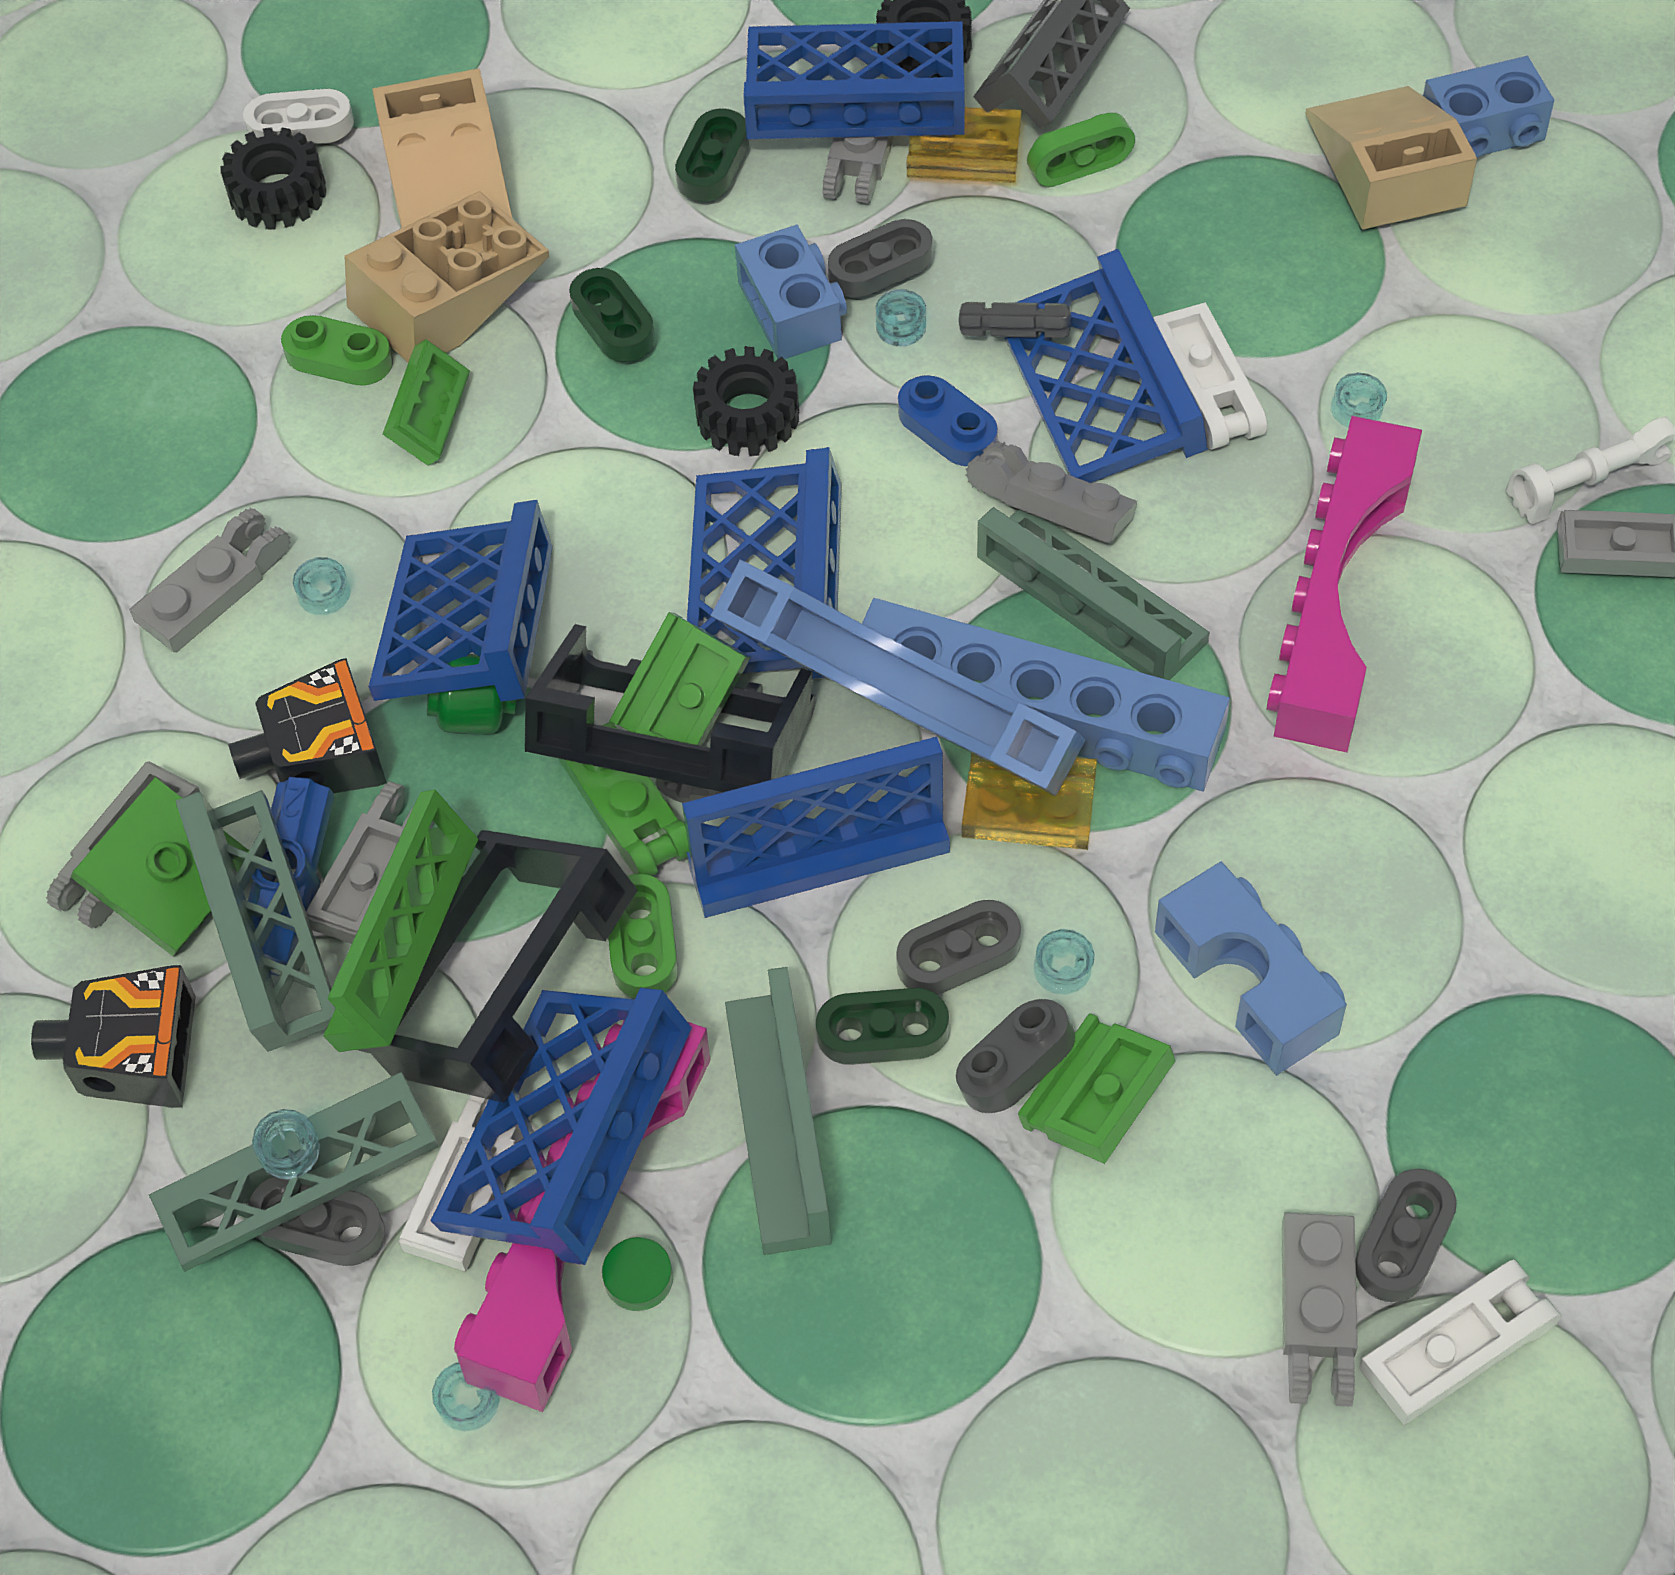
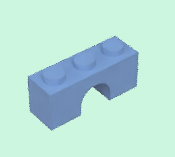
M1220 861L1159 899L1155 933L1194 979L1211 968L1223 964L1242 966L1250 970L1259 979L1260 984L1240 997L1235 1028L1276 1076L1340 1034L1347 1006L1341 987L1329 973L1325 971L1319 973L1303 954L1302 946L1294 932L1285 924H1276L1262 908L1258 893L1245 878H1236L1226 865Z

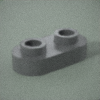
M899 219L841 243L831 251L828 257L829 283L837 282L844 296L857 298L868 296L925 270L932 261V234L921 222L911 219Z
M981 900L920 925L907 932L897 946L898 976L907 988H923L935 994H941L1010 963L1019 951L1021 940L1020 920L1008 905L995 900ZM983 936H992L998 942L992 946H984L977 940ZM926 961H933L940 965L934 971H924L918 966Z
M1048 999L1026 1002L1010 1013L962 1058L956 1070V1081L967 1104L971 1108L982 1113H996L1010 1108L1069 1054L1075 1042V1031L1065 1009L1059 1003Z
M1411 1169L1397 1175L1388 1186L1360 1244L1356 1257L1357 1279L1363 1289L1371 1296L1386 1302H1400L1411 1298L1421 1289L1456 1212L1457 1202L1454 1190L1442 1176L1426 1169ZM1419 1205L1428 1212L1429 1217L1425 1219L1413 1218L1408 1214L1406 1207ZM1382 1262H1392L1401 1269L1402 1274L1397 1277L1387 1276L1380 1271L1378 1265Z
M276 1176L267 1179L254 1190L248 1205L266 1210L280 1203L289 1180ZM301 1184L298 1193L310 1187ZM350 1190L297 1216L291 1223L279 1225L257 1237L264 1244L275 1249L341 1266H353L367 1261L376 1254L384 1240L385 1226L373 1200L362 1193ZM359 1227L362 1229L356 1239L352 1241L340 1240L341 1234L347 1228Z

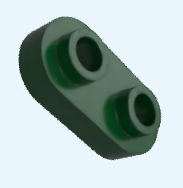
M713 109L705 112L696 120L675 164L677 187L686 198L700 202L711 201L721 197L729 189L749 147L745 118L740 113L731 109Z
M592 268L583 271L573 279L569 289L573 313L607 357L616 361L628 362L640 359L650 352L655 343L652 317L617 272L607 268Z
M923 988L840 994L826 1001L818 1011L816 1017L817 1042L821 1051L829 1059L846 1065L923 1059L937 1053L946 1043L949 1035V1013L946 1004L937 994ZM912 1024H920L927 1028L920 1035H911L905 1031L906 1027ZM848 1029L861 1033L857 1039L851 1041L843 1040L839 1037L841 1032Z

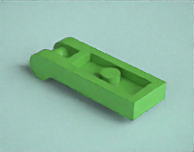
M610 721L601 725L617 729ZM559 759L633 874L653 876L658 873L657 866L674 857L677 861L687 858L689 847L685 824L680 819H677L650 777ZM656 832L660 835V837L646 844L642 841V839Z

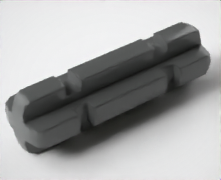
M964 302L959 311L960 331L965 336H985V331H991V336L1038 337V332H1045V338H1065L1069 335L1072 321L1070 307L1062 303H1046L1045 309H1039V303L992 302L991 308H985V302Z

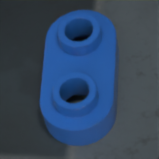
M923 375L910 379L901 387L898 394V415L901 423L950 462L960 466H968V463L977 455L981 456L984 453L983 450L992 442H997L998 428L994 417L946 380L937 376ZM971 427L974 430L967 431L962 428Z

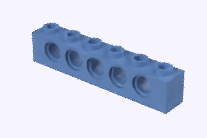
M873 598L862 622L863 625L971 680L983 681L980 684L1077 731L1085 739L1078 756L1095 760L1102 766L1112 770L1126 769L1151 776L1171 787H1189L1204 792L1225 734L1230 697ZM1029 697H1039V698H1042V699H1041V700H1031V699H1027V698H1029ZM1087 714H1099L1102 717H1090ZM1146 731H1159L1163 734L1155 735Z

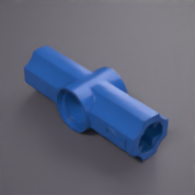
M289 777L287 781L277 783L271 811L291 869H296L293 876L306 911L320 888L321 881L317 875V868L335 797L329 787L319 785L311 779ZM267 848L262 858L272 862ZM256 868L252 875L253 881L248 901L267 909L280 885L279 882H274L277 876ZM286 904L281 915L291 918ZM251 915L255 928H257L261 918ZM275 924L262 948L265 958L286 966L299 942L297 934Z

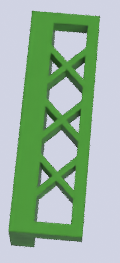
M436 789L420 792L327 997L336 1009L323 1037L338 1052L390 1046L477 844V836ZM432 821L438 826L429 829Z

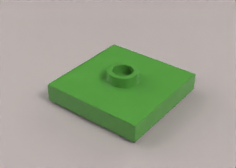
M155 777L73 870L71 878L174 957L211 913L177 808L176 800L182 797ZM224 831L228 845L245 852L250 851ZM233 859L238 873L243 863Z

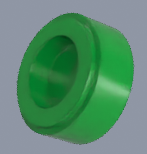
M634 1237L619 1242L608 1252L602 1266V1277L605 1289L614 1303L627 1310L643 1311L655 1307L666 1298L672 1287L673 1270L670 1258L660 1244L648 1238Z

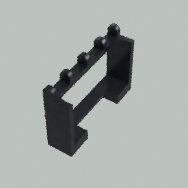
M574 624L525 698V752L719 792H727L782 777L813 715L816 696L811 694L813 671L800 669L786 697L762 693V684L748 682L745 689L734 687L720 713L770 722L772 725L769 731L765 732L718 722L711 734L710 748L595 725V697L576 694L579 687L585 685L624 693L642 660L632 658L627 666L594 658L592 650H588L586 646L587 626Z
M481 830L477 835L478 841L475 846L480 853L464 877L462 876L399 1025L503 869L508 868L519 882L560 888V890L458 1048L395 1034L390 1046L360 1049L358 1051L370 1053L391 1077L402 1072L405 1080L505 1103L538 1050L537 1045L513 1018L517 1009L573 922L586 938L606 942L638 890L607 849Z

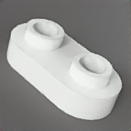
M334 89L264 94L251 100L243 112L247 133L254 131L257 138L264 136L263 128L272 127L274 135H279L281 128L291 129L293 137L298 132L306 135L307 142L312 141L314 144L331 143L345 137L351 131L354 124L349 99L345 94Z

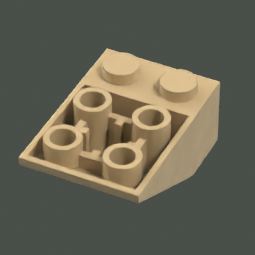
M480 68L372 88L401 228L479 191L512 218Z
M1406 86L1306 108L1305 115L1362 230L1467 206L1477 157L1457 119L1411 87Z
M479 191L345 255L347 308L369 328L383 333L389 342V346L407 362H409L414 346L425 339L447 353L461 346L549 257V250Z

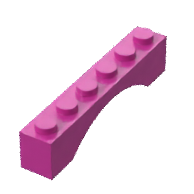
M1351 416L1346 439L1334 437L1327 472L1337 475L1334 484L1324 482L1322 484L1315 518L1324 519L1325 523L1323 531L1311 529L1303 564L1314 567L1311 578L1299 576L1291 612L1302 615L1299 626L1290 624L1286 626L1279 660L1289 662L1287 674L1285 676L1274 673L1266 710L1278 712L1274 737L1348 753L1367 667L1352 645L1342 619L1338 584L1343 570L1358 548L1382 525L1404 512L1421 439V429Z
M688 1022L692 1029L642 1140L653 1131L685 1115L710 1063L707 1028ZM617 1023L612 1025L605 1038L603 1048L616 1040L622 1025ZM600 1073L596 1075L594 1080L589 1079L581 1085L574 1103L575 1106L589 1098ZM573 1131L551 1145L546 1158L547 1165L561 1158ZM545 1191L521 1205L517 1215L518 1222L531 1223ZM512 1243L507 1254L500 1252L493 1260L487 1274L485 1290L488 1293L477 1315L469 1313L463 1320L454 1345V1351L457 1354L467 1384L543 1412L572 1352L563 1311L562 1277L565 1262H562L551 1249Z

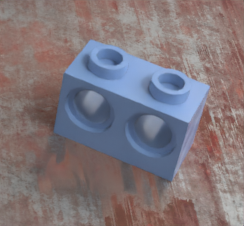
M1528 55L1426 80L1423 93L1425 98L1457 119L1477 158L1482 155L1518 146H1527L1545 140L1555 101Z
M798 224L735 244L738 283L777 359L780 357L787 359L842 340L841 316L847 314L843 292L837 282L829 283L825 276V263L819 247L816 243L810 245L807 243Z

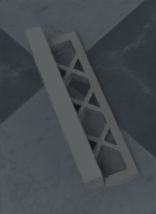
M1043 0L975 93L974 99L988 113L1013 97L1038 128H1044L1058 114L1128 13L1130 7L1124 0H1099L1109 13L1107 16L1096 14L1093 0ZM1073 23L1082 25L1086 44L1076 42ZM1052 51L1062 53L1066 72L1056 70ZM1030 79L1042 82L1046 104L1028 85Z

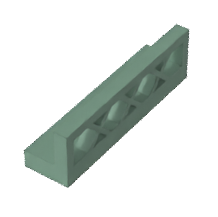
M995 507L991 508L978 520L977 558L1137 671L1170 680L1209 642L1210 632L1050 521L1020 509L1008 517ZM1182 637L1186 639L1183 643H1181Z
M260 790L214 809L200 791L176 800L249 1031L266 1051L270 1052L327 1029L336 1009L327 999L332 988L266 795ZM256 814L261 830L250 851L245 852L228 845L222 827ZM267 848L272 862L262 858ZM233 859L243 863L238 873ZM256 868L277 876L280 884L267 909L246 901L244 890ZM286 904L291 918L281 915ZM251 915L261 918L257 928H255ZM275 924L296 932L299 940L286 966L265 958L262 950ZM304 961H306L310 975L300 972ZM270 972L280 975L276 986H274ZM295 981L314 989L321 1010L286 1023L281 1005L293 982Z
M788 967L768 969L770 995L725 1002L763 1255L831 1245L829 1211Z
M402 1072L173 1182L149 1194V1197L184 1272L437 1148L438 1144ZM408 1123H411L417 1134L392 1148L371 1142ZM351 1152L345 1170L329 1179L308 1173ZM364 1153L374 1156L361 1162ZM276 1176L289 1180L280 1203L266 1210L245 1205V1203L249 1202L254 1190L267 1179ZM301 1184L310 1187L298 1193ZM224 1214L215 1235L189 1247L183 1235L184 1233ZM237 1215L247 1218L234 1225Z

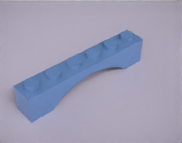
M739 560L711 614L713 618L742 635L1054 796L1060 790L1085 742V739L1077 731L899 644L742 560Z

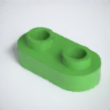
M1118 113L1099 114L1090 119L1042 134L1030 148L1027 155V164L1041 185L1054 187L1119 164L1132 151L1135 145V134L1122 115Z
M308 315L297 318L289 323L281 335V343L288 364L293 369L303 373L365 386L385 378L393 365V358L386 336L373 328L327 317Z
M628 875V878L638 891L608 937L613 977L618 988L632 998H636L640 988L663 990L665 993L673 986L678 975L669 893L665 885L651 875ZM637 910H647L650 912L645 918L633 919L630 917ZM646 965L656 968L649 975H637L635 973L638 968Z

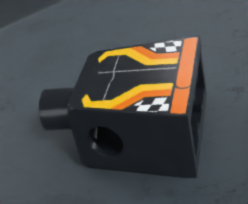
M347 658L330 663L259 696L255 705L264 733L228 744L239 779L275 769L280 782L287 781L289 777L311 779L319 785L329 787L333 794L387 784Z
M170 965L79 982L73 988L69 1019L36 1020L34 1022L31 1033V1047L34 1058L36 1060L63 1059L64 1071L77 1093L84 1096L169 1108H182L196 995L182 966Z

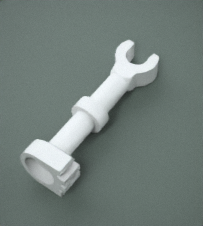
M1660 417L1646 424L1625 442L1601 451L1596 447L1579 452L1574 461L1545 471L1536 463L1516 469L1511 474L1506 492L1510 497H1513L1512 505L1515 509L1519 508L1521 517H1527L1531 525L1548 519L1554 501V493L1582 482L1589 486L1607 479L1609 472L1633 463L1658 465L1671 458L1672 452L1665 443L1675 440V426L1667 417Z

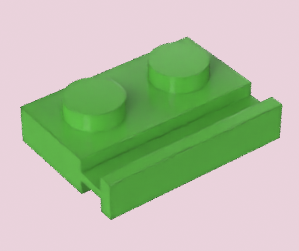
M668 612L609 721L630 732L702 746L751 657L704 629L691 624L678 614Z
M1089 1013L1075 1032V1042L1069 1054L1040 1081L1018 1112L1023 1128L1030 1132L1036 1129L1046 1133L1049 1140L1105 1164L1175 1063L1171 1046L1116 1023L1112 1027L1099 1022L1098 1016Z

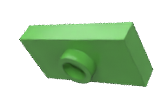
M427 339L414 346L382 435L428 466L439 460L470 370Z

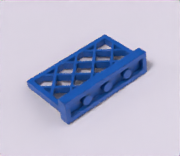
M963 22L748 26L746 82H744L743 93L747 139L965 135ZM929 42H952L951 45L937 54L924 47ZM876 43H890L895 46L884 55H880L870 48ZM826 44H836L841 47L828 57L816 50L819 46ZM760 46H784L787 50L773 58L762 51ZM908 56L922 63L910 73L896 65ZM855 57L868 64L855 74L843 67L844 64ZM803 58L812 64L813 67L801 75L788 68ZM935 73L943 76L941 78H929ZM883 74V75H885L886 77H888V78H890V79H876V78ZM829 75V76H831L832 78H834L835 80H822V79ZM775 76L776 78H778V79L781 80V81H768V80H770L771 78H773V77Z
M1119 249L1097 257L1099 270L1015 302L1039 303V309H1045L1046 303H1062L1070 307L1072 301L1095 292L1100 302L1092 317L1071 312V327L1084 330L1075 348L1051 342L1052 338H1045V332H1041L1038 338L1004 337L1067 474L1089 483L1179 448L1182 449L1186 458L1208 450L1203 415ZM1106 315H1107V317H1108V319H1109V322H1108V321H1104ZM1096 334L1119 340L1120 344L1112 358L1087 352ZM1025 350L1031 351L1029 356L1027 355ZM1043 355L1068 361L1058 379L1035 372ZM1126 357L1128 358L1130 363L1124 362ZM1080 365L1104 371L1095 390L1070 383ZM1117 375L1140 382L1141 385L1133 400L1107 394ZM1044 391L1050 392V395H1049L1048 398H1047V396H1046V394H1045ZM1063 396L1088 403L1078 422L1055 415L1054 412ZM1147 399H1148L1150 405H1146V404H1145V402H1146ZM1100 407L1125 414L1116 433L1090 426ZM1137 417L1159 423L1164 431L1163 434L1145 441L1128 437ZM1064 433L1071 435L1068 441ZM1083 439L1108 446L1102 458L1079 466L1074 456Z
M829 447L806 450V463L696 476L687 621L712 635L721 630L733 639L735 643L732 646L751 657L743 673L804 668V666L773 650L763 649L758 645V642L727 627L711 616L713 609L705 604V597L723 581L726 584L728 583L739 560L745 562L754 554L768 565L763 570L764 572L776 578L782 575L793 583L795 588L838 611L842 483ZM798 485V494L781 509L765 499L778 487ZM737 492L742 496L723 515L711 508V494ZM757 507L771 518L749 536L735 525ZM784 527L796 536V541L777 557L763 545ZM728 534L740 545L718 563L708 555V549L722 536ZM813 671L812 679L826 678Z
M538 500L514 503L511 521L406 536L368 686L374 701L495 685L501 702L525 698L553 549ZM502 544L485 557L478 554L479 551L487 546ZM445 552L427 565L420 562L421 555ZM462 563L470 566L452 579L445 576V574ZM487 577L495 580L477 594L469 590ZM429 585L437 588L418 602L411 598ZM454 599L462 603L443 617L435 613ZM479 614L488 618L469 632L460 628ZM421 622L429 626L410 640L402 636ZM446 637L454 641L436 655L427 652L428 649ZM470 653L480 657L479 664L461 667H451L448 665L449 662L466 657ZM412 660L420 665L408 674L392 676V674Z
M937 736L682 803L689 852H687L688 865L704 918L950 853V839L943 822V752ZM919 766L907 777L898 775L905 769ZM856 782V784L852 786L844 794L835 791L840 786ZM880 789L888 791L877 802L868 801ZM794 799L782 810L771 808L776 803ZM816 806L826 808L815 819L805 817ZM730 816L719 827L703 823ZM753 823L763 825L753 835L742 833Z
M640 988L635 999L542 990L523 1029L537 1045L538 1050L505 1103L493 1100L488 1101L430 1220L440 1231L551 1249L562 1262L586 1264L692 1029L664 991ZM557 1013L576 1016L578 1024L549 1042L547 1041L546 1035ZM619 1020H624L616 1040L601 1048L596 1035ZM587 1041L592 1055L561 1074L556 1060ZM546 1066L551 1081L520 1099L518 1093L524 1080ZM600 1073L589 1098L575 1106L569 1092ZM559 1099L565 1113L534 1132L528 1117ZM518 1124L524 1139L493 1157L491 1149L497 1137ZM573 1131L561 1158L547 1165L542 1150ZM531 1157L537 1173L506 1191L500 1176ZM489 1183L495 1199L471 1214L461 1213L469 1195ZM545 1191L531 1223L518 1222L513 1210Z

